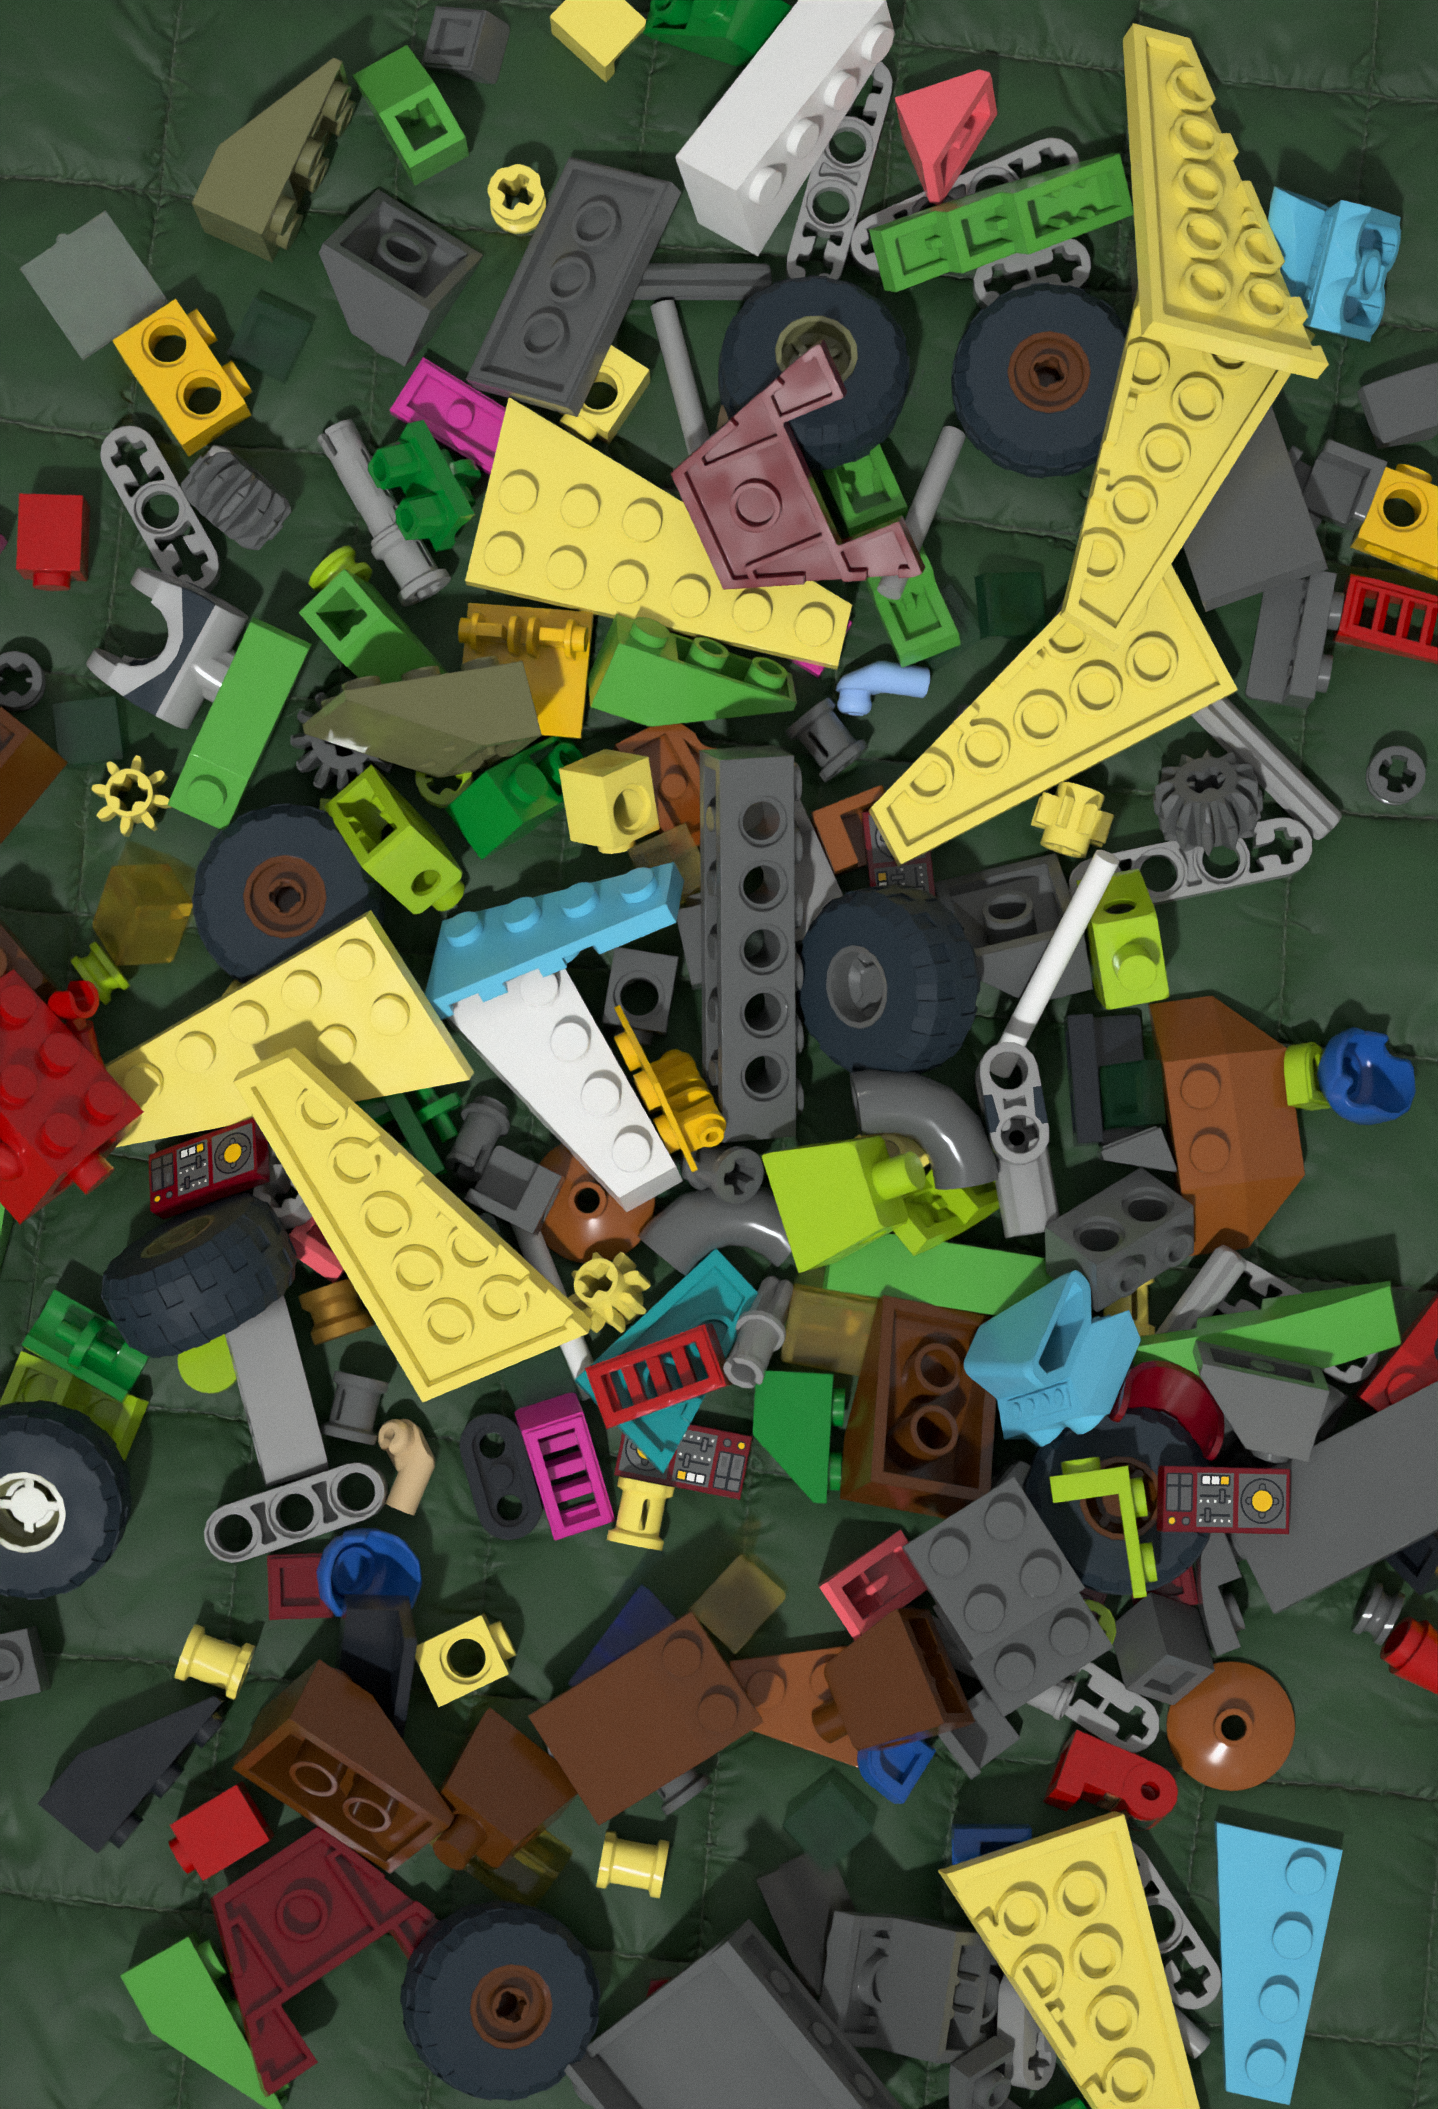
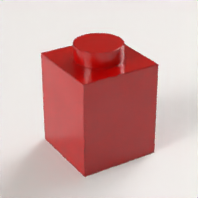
M19 493L16 570L24 580H33V588L46 591H67L71 589V581H88L91 506L83 495Z
M241 1781L170 1824L176 1836L170 1839L168 1843L182 1869L187 1874L196 1870L202 1881L270 1841L275 1835L244 1782Z

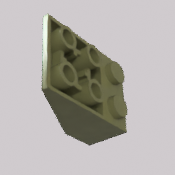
M336 58L331 59L218 146L192 201L194 210L205 233L272 263L280 247L286 250L290 249L302 223L303 215L296 212L306 190L315 193L326 174L329 158L324 157L323 154L333 134L339 137L344 134L354 113L356 102L349 99L351 96V86L348 83L342 61Z
M497 656L482 657L468 661L460 666L461 671L440 674L438 666H427L401 675L402 681L381 684L379 676H366L348 681L341 686L343 690L341 694L320 703L322 709L302 724L306 735L437 778L491 769L508 760L542 735L523 661L499 665Z

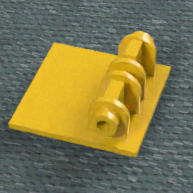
M468 603L467 618L461 617L458 629L459 643H464L462 664L488 656H497L499 665L523 661L541 736L582 739L594 614L585 611Z
M618 1005L614 1009L624 1032L614 1036V1039L629 1071L639 1067L642 1069L641 1072L633 1075L635 1079L633 1081L649 1115L661 1110L662 1115L654 1118L653 1122L668 1153L671 1154L681 1149L691 1171L694 1172L698 1169L691 1153L704 1146L713 1147L718 1145L724 1138L726 1121L715 1105L714 1098L708 1090L705 1080L700 1076L693 1057L686 1052L672 1049L665 1052L661 1059L649 1063L621 1006Z

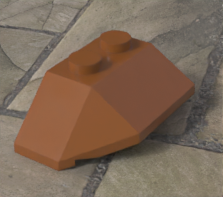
M1213 996L1149 1004L1148 1008L1167 1142L1177 1168V1172H1172L1174 1191L1193 1205L1194 1253L1189 1256L1213 1253L1221 1245L1228 1246L1233 1250L1249 1248L1305 1176L1296 1108L1287 1104L1284 1076V1057L1287 1048Z

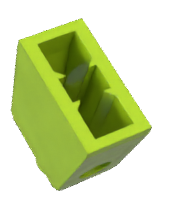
M372 764L324 806L361 867L413 914L423 913L431 905L438 911H446L460 901L464 894L465 886L461 881L463 871L435 829ZM387 824L391 825L395 831L381 842L380 835L382 829Z
M1139 868L1114 873L1084 931L1095 995L1105 1009H1117L1166 999L1169 997V987L1158 919ZM1076 880L1077 888H1078V886H1079L1081 880ZM1115 905H1132V909L1127 913L1110 914L1106 912L1108 908Z
M880 1135L797 1146L762 1155L798 1273L836 1263L907 1223L908 1213L902 1195L922 1189L926 1180L923 1165L915 1153L909 1151L890 1158L886 1143Z

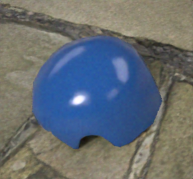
M1352 1027L1332 1037L1324 1047L1317 1072L1319 1087L1332 1109L1349 1122L1358 1125L1378 1124L1400 1117L1407 1113L1416 1094L1413 1065L1410 1060L1394 1057L1388 1052L1385 1043L1389 1037L1386 1034Z
M356 1528L344 1531L341 1536L334 1537L324 1548L316 1571L320 1599L336 1617L342 1616L344 1594L409 1596L412 1609L422 1587L421 1565L416 1554L404 1540L377 1528Z

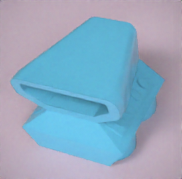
M1274 186L1268 222L1285 260V263L1280 268V272L1291 297L1301 298L1308 314V318L1303 323L1304 327L1358 340L1371 341V337L1377 330L1384 312V284L1386 276L1392 268L1399 251L1401 241L1399 224L1401 217L1373 207L1340 200L1332 207H1328L1312 198Z
M1074 1270L1061 1275L981 1324L965 1357L964 1370L971 1379L997 1399L1005 1440L1028 1439L1036 1447H1043L1052 1442L1066 1427H1069L1076 1434H1084L1098 1425L1105 1415L1110 1414L1141 1338L1129 1310L1112 1316L1091 1318L1090 1284L1081 1272Z

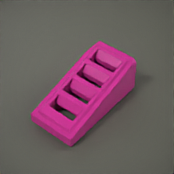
M572 1392L516 1410V1420L554 1541L614 1522L615 1517L586 1419L576 1394ZM575 1445L579 1447V1451L544 1462V1455ZM586 1470V1476L551 1486L550 1481ZM593 1492L595 1500L559 1512L558 1503Z

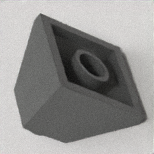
M379 189L322 244L319 251L351 334L369 344L380 355L391 358L404 367L432 339L484 256Z
M1056 853L934 882L935 896L957 917L965 928L963 931L967 939L973 944L977 957L975 959L977 975H980V981L1021 999L1072 899ZM1084 933L1050 999L1063 998L1070 994L1093 989Z

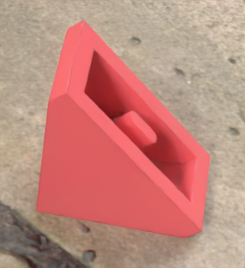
M979 69L895 97L902 139L929 203L936 205L943 203L997 116L990 72Z
M901 1529L818 1584L854 1641L887 1614L896 1609L903 1608L927 1590V1587L902 1549L909 1541Z

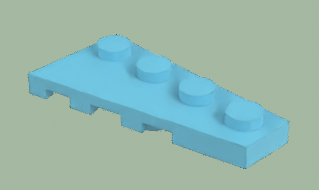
M674 862L651 868L641 867L620 876L592 883L581 882L572 885L568 889L533 898L522 897L509 904L477 912H463L453 918L442 920L425 996L442 1020L454 1015L453 1003L477 993L483 1002L508 993L506 981L535 969H539L543 978L566 969L567 964L581 950L593 946L598 954H602L672 925L677 921L684 879Z
M1214 1821L1217 1852L1216 1884L1219 1908V1967L1221 1969L1222 1991L1221 2022L1224 2089L1227 2092L1290 2105L1343 1850L1337 1847Z

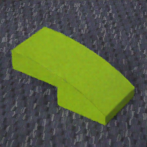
M931 1169L925 1177V1185L922 1189L902 1195L908 1213L907 1223L893 1230V1232L913 1256L930 1250L964 1232L1000 1208L995 1181L966 1188L938 1190L935 1189L933 1171Z
M21 1351L0 1401V1407L17 1401L35 1402L44 1400L57 1402V1404L73 1410L77 1409L91 1417L90 1419L101 1429L107 1431L116 1442V1447L125 1461L149 1401L129 1394L122 1404L45 1359Z

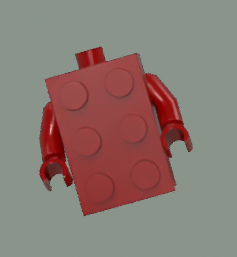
M12 969L0 978V1203L19 1224H22L74 1183L85 1195L102 1184L115 1170L106 1158L144 1111L107 1072L100 1054L93 1022L85 1020L92 1017L99 1006V994L95 985L86 980L70 981L68 991L54 992L50 996L47 1006L23 978Z

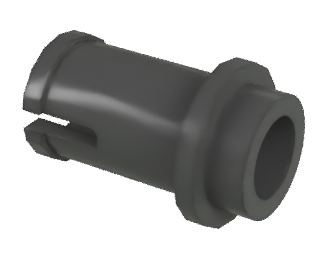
M478 1096L474 1099L473 1103L464 1106L461 1113L464 1123L450 1153L447 1154L444 1161V1166L447 1170L453 1169L455 1163H457L452 1174L463 1180L473 1182L481 1180L485 1172L484 1168L498 1137L507 1135L510 1128V1123L507 1119L509 1116L508 1108L498 1100L487 1096Z

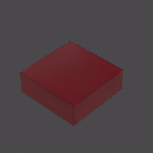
M322 1553L267 1555L269 1620L335 1617L333 1612L320 1599L316 1571Z

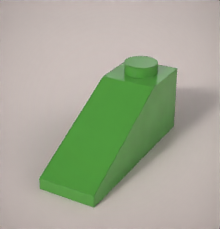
M255 617L252 618L190 751L168 806L220 830H224L230 825L244 800L312 644Z

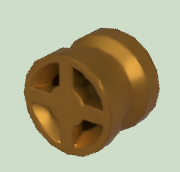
M345 1279L298 1296L302 1309L311 1313L314 1327L311 1331L314 1345L325 1343L375 1325L369 1311L363 1309L359 1294L350 1279Z

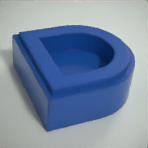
M922 1739L888 1750L858 1751L857 1762L862 1777L870 1786L893 1804H904L936 1750Z

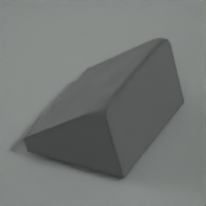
M436 6L421 65L427 70L480 83L496 84L510 34V27L487 10Z
M1157 1126L1147 1127L1098 1147L1099 1150L1096 1151L1099 1160L1177 1172L1163 1132Z

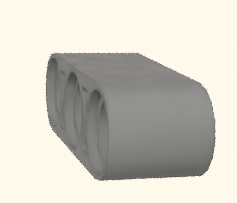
M282 1295L263 1312L225 1334L266 1488L329 1470L285 1298Z
M363 1462L352 1463L225 1505L212 1513L204 1529L205 1543L210 1552L219 1560L230 1563L240 1562L369 1519L378 1514L385 1505L389 1494L387 1480L383 1473L373 1465ZM352 1473L365 1474L372 1480L375 1486L374 1500L369 1507L363 1510L351 1509L341 1498L342 1482ZM294 1493L308 1498L314 1509L312 1522L301 1531L288 1528L280 1517L282 1502L286 1497ZM231 1514L243 1516L252 1527L253 1536L251 1542L242 1551L229 1550L220 1540L219 1529L221 1523Z

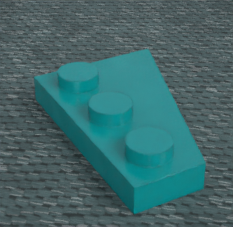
M714 1249L590 1366L712 1323L726 1359L738 1336L735 1328L737 1321L744 1312L750 1310L753 1301L759 1293L717 1249ZM696 1343L686 1346L698 1382L707 1379L708 1375ZM671 1352L661 1355L673 1391L683 1388ZM646 1361L637 1363L636 1367L648 1400L658 1397ZM584 1370L575 1379V1382L598 1406L586 1370ZM622 1370L612 1372L611 1376L623 1409L633 1406L634 1404ZM706 1394L617 1425V1427L663 1475Z

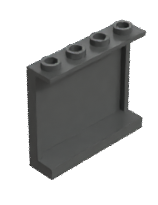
M750 1919L746 1920L591 2040L585 2051L586 2054L581 2061H577L574 2064L569 2063L564 2070L571 2079L572 2086L578 2097L587 2105L593 2106L594 2109H903Z

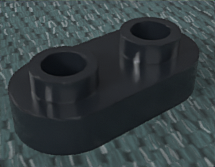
M500 1414L478 1416L464 1428L460 1437L459 1448L479 1521L484 1529L496 1538L503 1540L522 1538L537 1526L542 1514V1501L520 1429L513 1420ZM496 1433L505 1442L504 1452L497 1458H488L481 1451V1441L487 1434ZM506 1495H514L522 1503V1512L515 1520L503 1518L498 1511L499 1501Z

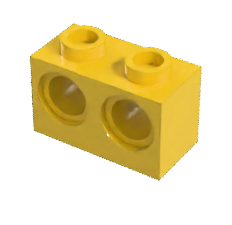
M174 299L112 340L119 354L188 457L251 416L243 398L251 394L252 390L232 360L221 367L208 347L216 342L217 338L197 308L186 315L178 301ZM169 335H177L186 340V349L179 359L173 362H162L154 357L155 346L162 338ZM203 387H212L221 392V401L213 412L201 415L189 410V399L196 390Z
M1397 464L1395 470L1385 467L1364 523L1357 529L1350 548L1438 581V486L1431 484L1433 477L1419 468L1406 464ZM1392 498H1400L1407 501L1415 513L1414 523L1406 527H1399L1390 523L1384 515V502Z

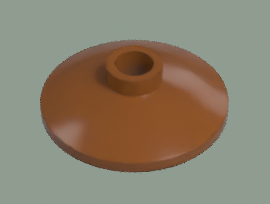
M563 1143L555 1147L542 1159L539 1165L566 1178L541 1228L545 1243L550 1249L566 1259L586 1263L592 1260L593 1253L598 1252L604 1259L612 1261L620 1252L626 1254L637 1246L641 1241L638 1234L653 1219L656 1203L655 1197L626 1212L570 1153ZM585 1188L594 1189L600 1197L599 1206L592 1213L584 1212L577 1202L579 1193Z
M1225 1661L1213 1663L1215 1671L1175 1705H1169L1166 1720L1169 1746L1183 1770L1198 1782L1219 1790L1238 1791L1248 1789L1269 1779L1286 1761L1295 1736L1294 1712L1283 1688L1265 1671L1242 1662ZM1238 1715L1244 1721L1245 1729L1243 1734L1233 1740L1225 1738L1221 1731L1223 1720L1227 1716Z

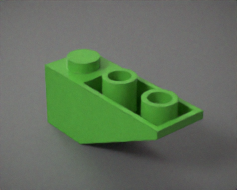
M618 614L615 615L588 676L590 707L649 727L793 711L797 704L792 673L787 672L779 663L764 657H755L751 660L730 653L723 645L709 638L696 637L692 640L671 633L661 623L646 617H637L633 620Z
M194 1931L128 1968L120 1975L152 2034L266 2109H283L288 2099L283 2091L291 2087L290 2082L267 2098L261 2091L237 1998L232 1999L221 1979L222 1976L228 1973V1969L211 1939L201 1943Z

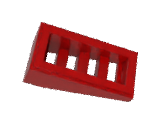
M1350 573L1344 585V602L1337 631H1334L1332 641L1438 664V648L1431 646L1438 614V596ZM1365 598L1376 600L1370 629L1359 626ZM1389 603L1401 605L1394 635L1383 633ZM1413 608L1425 611L1418 642L1407 639Z
M712 1323L698 1326L585 1368L606 1429L733 1384L724 1374L723 1367L726 1359ZM693 1343L697 1345L708 1375L707 1379L699 1382L686 1346ZM668 1352L672 1354L683 1388L674 1391L661 1355ZM643 1361L647 1363L658 1397L650 1400L647 1398L636 1367L637 1363ZM620 1369L634 1404L625 1409L622 1407L611 1376L612 1372Z

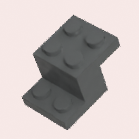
M1015 1477L1010 1478L902 1547L937 1603L933 1606V1609L1002 1718L1113 1648V1645L1079 1593L1085 1587Z
M834 1911L832 1928L827 1940L828 1954L822 1992L818 2004L853 2047L878 2048L933 2063H953L992 2037H997L998 1995L1004 1972L976 1929L915 1915Z

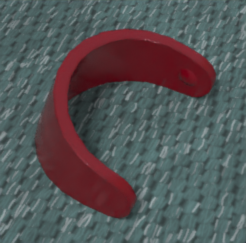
M1151 1360L1142 1362L1130 1371L1109 1414L1110 1420L1117 1423L1120 1422L1127 1408L1146 1407L1158 1412L1163 1411L1177 1419V1423L1191 1434L1192 1438L1200 1446L1204 1458L1211 1461L1214 1460L1220 1451L1224 1439V1413L1204 1381L1192 1371L1168 1361Z

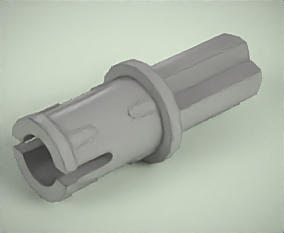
M774 1276L765 1278L760 1284L757 1291L759 1294L753 1301L750 1310L744 1312L739 1317L735 1327L738 1336L732 1352L726 1359L723 1367L725 1376L733 1384L742 1388H754L756 1383L760 1385L764 1379L773 1351L783 1346L787 1335L784 1324L794 1302L792 1294L795 1289L788 1279L779 1280Z

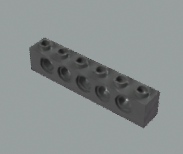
M774 745L699 750L702 1078L705 1080L708 1090L714 1098L715 1105L726 1121V1130L721 1142L796 1136V1116H801L804 1108L802 1085L799 1079L796 1078V1054H800L803 1049L804 1035L802 1023L799 1017L795 1015V991H800L803 985V966L798 953H795V928H799L803 920L801 896L795 890V865L801 862L803 845L801 833L798 827L794 826V801H799L801 798L802 775L799 765L794 762V755ZM761 802L763 805V817L760 823L755 828L745 831L743 817L746 810L752 804ZM762 866L764 871L762 884L753 893L745 895L743 883L746 875L753 868ZM763 930L764 943L762 948L755 955L745 958L744 945L747 938L753 932ZM763 993L765 1003L762 1011L755 1018L745 1020L744 1011L747 1002L756 994ZM764 1056L765 1067L762 1074L756 1080L746 1083L745 1071L747 1066L755 1058Z

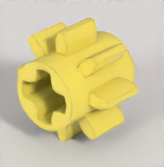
M137 755L132 761L131 769L120 770L116 764L109 761L107 768L112 776L107 784L92 785L91 788L95 794L106 798L108 804L100 809L97 814L98 818L102 822H106L118 815L121 818L120 830L125 837L131 835L134 824L143 822L154 832L158 830L157 822L153 818L158 807L171 808L168 806L170 799L159 795L157 787L164 784L167 780L166 774L161 770L147 777L143 774L145 769L144 760L141 756ZM133 782H138L139 788L148 795L145 802H135L132 811H127V806L117 796L119 791H130Z
M1070 782L1058 784L1055 795L1043 792L1042 796L1039 797L1031 822L1032 826L1044 829L1040 844L1057 853L1076 858H1086L1089 845L1102 848V845L1106 843L1114 818L1113 814L1100 811L1105 796L1096 790Z
M598 1252L593 1253L592 1260L583 1264L578 1271L571 1273L574 1278L575 1294H572L568 1299L593 1321L590 1329L595 1333H598L603 1328L605 1322L616 1328L620 1333H623L627 1324L633 1322L639 1314H645L647 1311L643 1306L642 1292L651 1286L650 1281L639 1271H635L636 1264L622 1252L615 1256L613 1262L604 1259Z

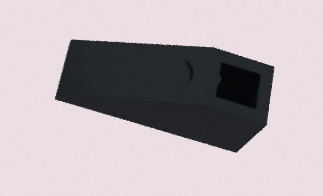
M219 1693L80 1752L37 1804L94 1852L99 1853L110 1842L120 1849L144 1820L135 1812L151 1792L161 1799L184 1772L185 1768L176 1761L190 1744L194 1742L202 1749L226 1721V1718L218 1711L228 1699Z

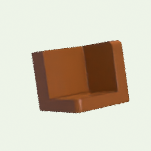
M883 785L811 812V823L835 878L866 866L861 812L868 811L884 795Z

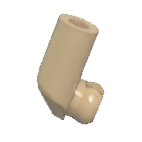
M391 1419L385 1422L378 1432V1443L381 1449L387 1451L398 1472L385 1504L414 1516L435 1468V1457L421 1428L407 1419Z

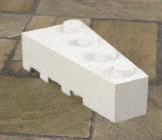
M798 0L675 157L699 224L752 254L759 256L875 66L884 59L891 48L895 32L886 0Z
M535 969L506 981L508 993L483 1002L477 993L452 1004L454 1015L447 1017L446 1020L453 1030L472 1047L490 1069L509 1086L541 1123L563 1143L570 1153L626 1212L683 1181L676 1165L566 969L544 978L539 969Z

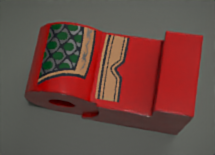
M1076 1730L1062 1747L1043 1802L1067 1812L1078 1799H1082L1111 1812L1116 1811L1124 1814L1129 1829L1142 1831L1157 1825L1173 1809L1177 1802L1178 1789L1173 1776L1160 1765Z

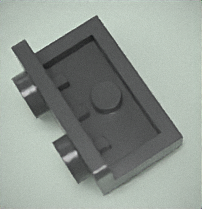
M1321 571L1306 576L1305 579H1298L1262 593L1245 688V696L1248 699L1307 709L1315 699L1316 692H1327L1333 655L1323 654L1327 629L1337 631L1344 602V593L1334 591L1337 573Z

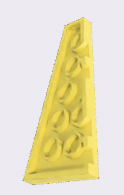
M1133 23L1123 38L1141 336L1318 379L1329 363L1321 345L1312 346L1303 323L1308 318V314L1301 298L1291 297L1280 272V268L1285 263L1284 257L1252 182L1242 181L1233 160L1239 153L1231 133H1221L1211 106L1216 98L1191 39Z
M1137 289L1060 614L1062 618L1112 651H1115L1121 645L1291 375L1289 372L1142 337L1139 289ZM1305 328L1311 342L1316 334Z
M508 398L465 579L466 585L578 611L591 612L613 619L616 614L633 620L637 617H646L661 623L670 632L691 637H705L726 645L835 670L838 669L852 604L814 581H806L803 585L723 590L682 501L512 398Z
M1172 565L1168 568L1121 645L1115 651H1112L1062 618L1060 611L868 810L898 867L1230 696L1238 690Z
M371 910L105 1064L107 1072L144 1111L116 1147L230 1126L252 1118L253 1115L233 1083L239 1071L293 1047L353 1102L470 1080L474 1071Z
M295 1047L238 1072L233 1081L235 1087L422 1402L589 1333L593 1323L592 1320Z
M1113 1811L938 1870L1092 2109H1200L1124 1814Z

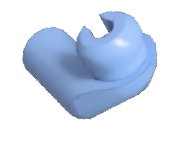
M876 661L842 676L835 691L840 692L837 708L845 715L863 716L867 715L872 709L871 695L890 693L924 698L929 689L930 671L928 667L908 665L902 668L900 663Z

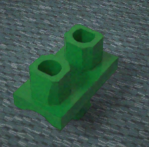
M420 420L408 423L397 442L377 449L368 464V472L377 488L387 490L401 486L407 497L402 499L395 510L396 524L405 540L429 538L436 552L450 549L456 543L454 539L456 532L470 521L475 514L472 507L476 504V501L469 489L479 481L481 473L474 460L464 459L454 462L447 449H439L425 421Z
M433 1087L414 1090L416 1097L423 1107L416 1113L404 1092L355 1102L381 1127L396 1120L407 1140L400 1145L436 1178L448 1173L423 1127L431 1123L442 1143L458 1136L459 1133L448 1113L463 1104L457 1092L440 1099Z
M55 1289L38 1320L21 1344L25 1349L122 1404L150 1359V1356L130 1348L113 1322Z

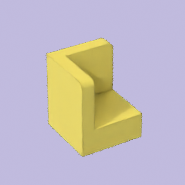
M565 0L550 16L552 34L605 82L615 74L614 61L646 28L645 18L625 0Z

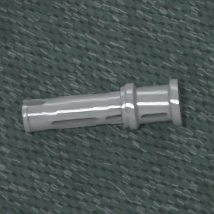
M352 419L340 421L327 428L324 434L318 436L317 441L330 459L355 507L367 524L374 538L371 542V552L377 561H384L400 589L397 598L401 605L406 607L417 604L439 592L450 582L451 577L446 569H438L422 539H404L396 524L395 510L399 504L393 496L391 489L383 490L376 487L368 472V464L372 456L364 445Z

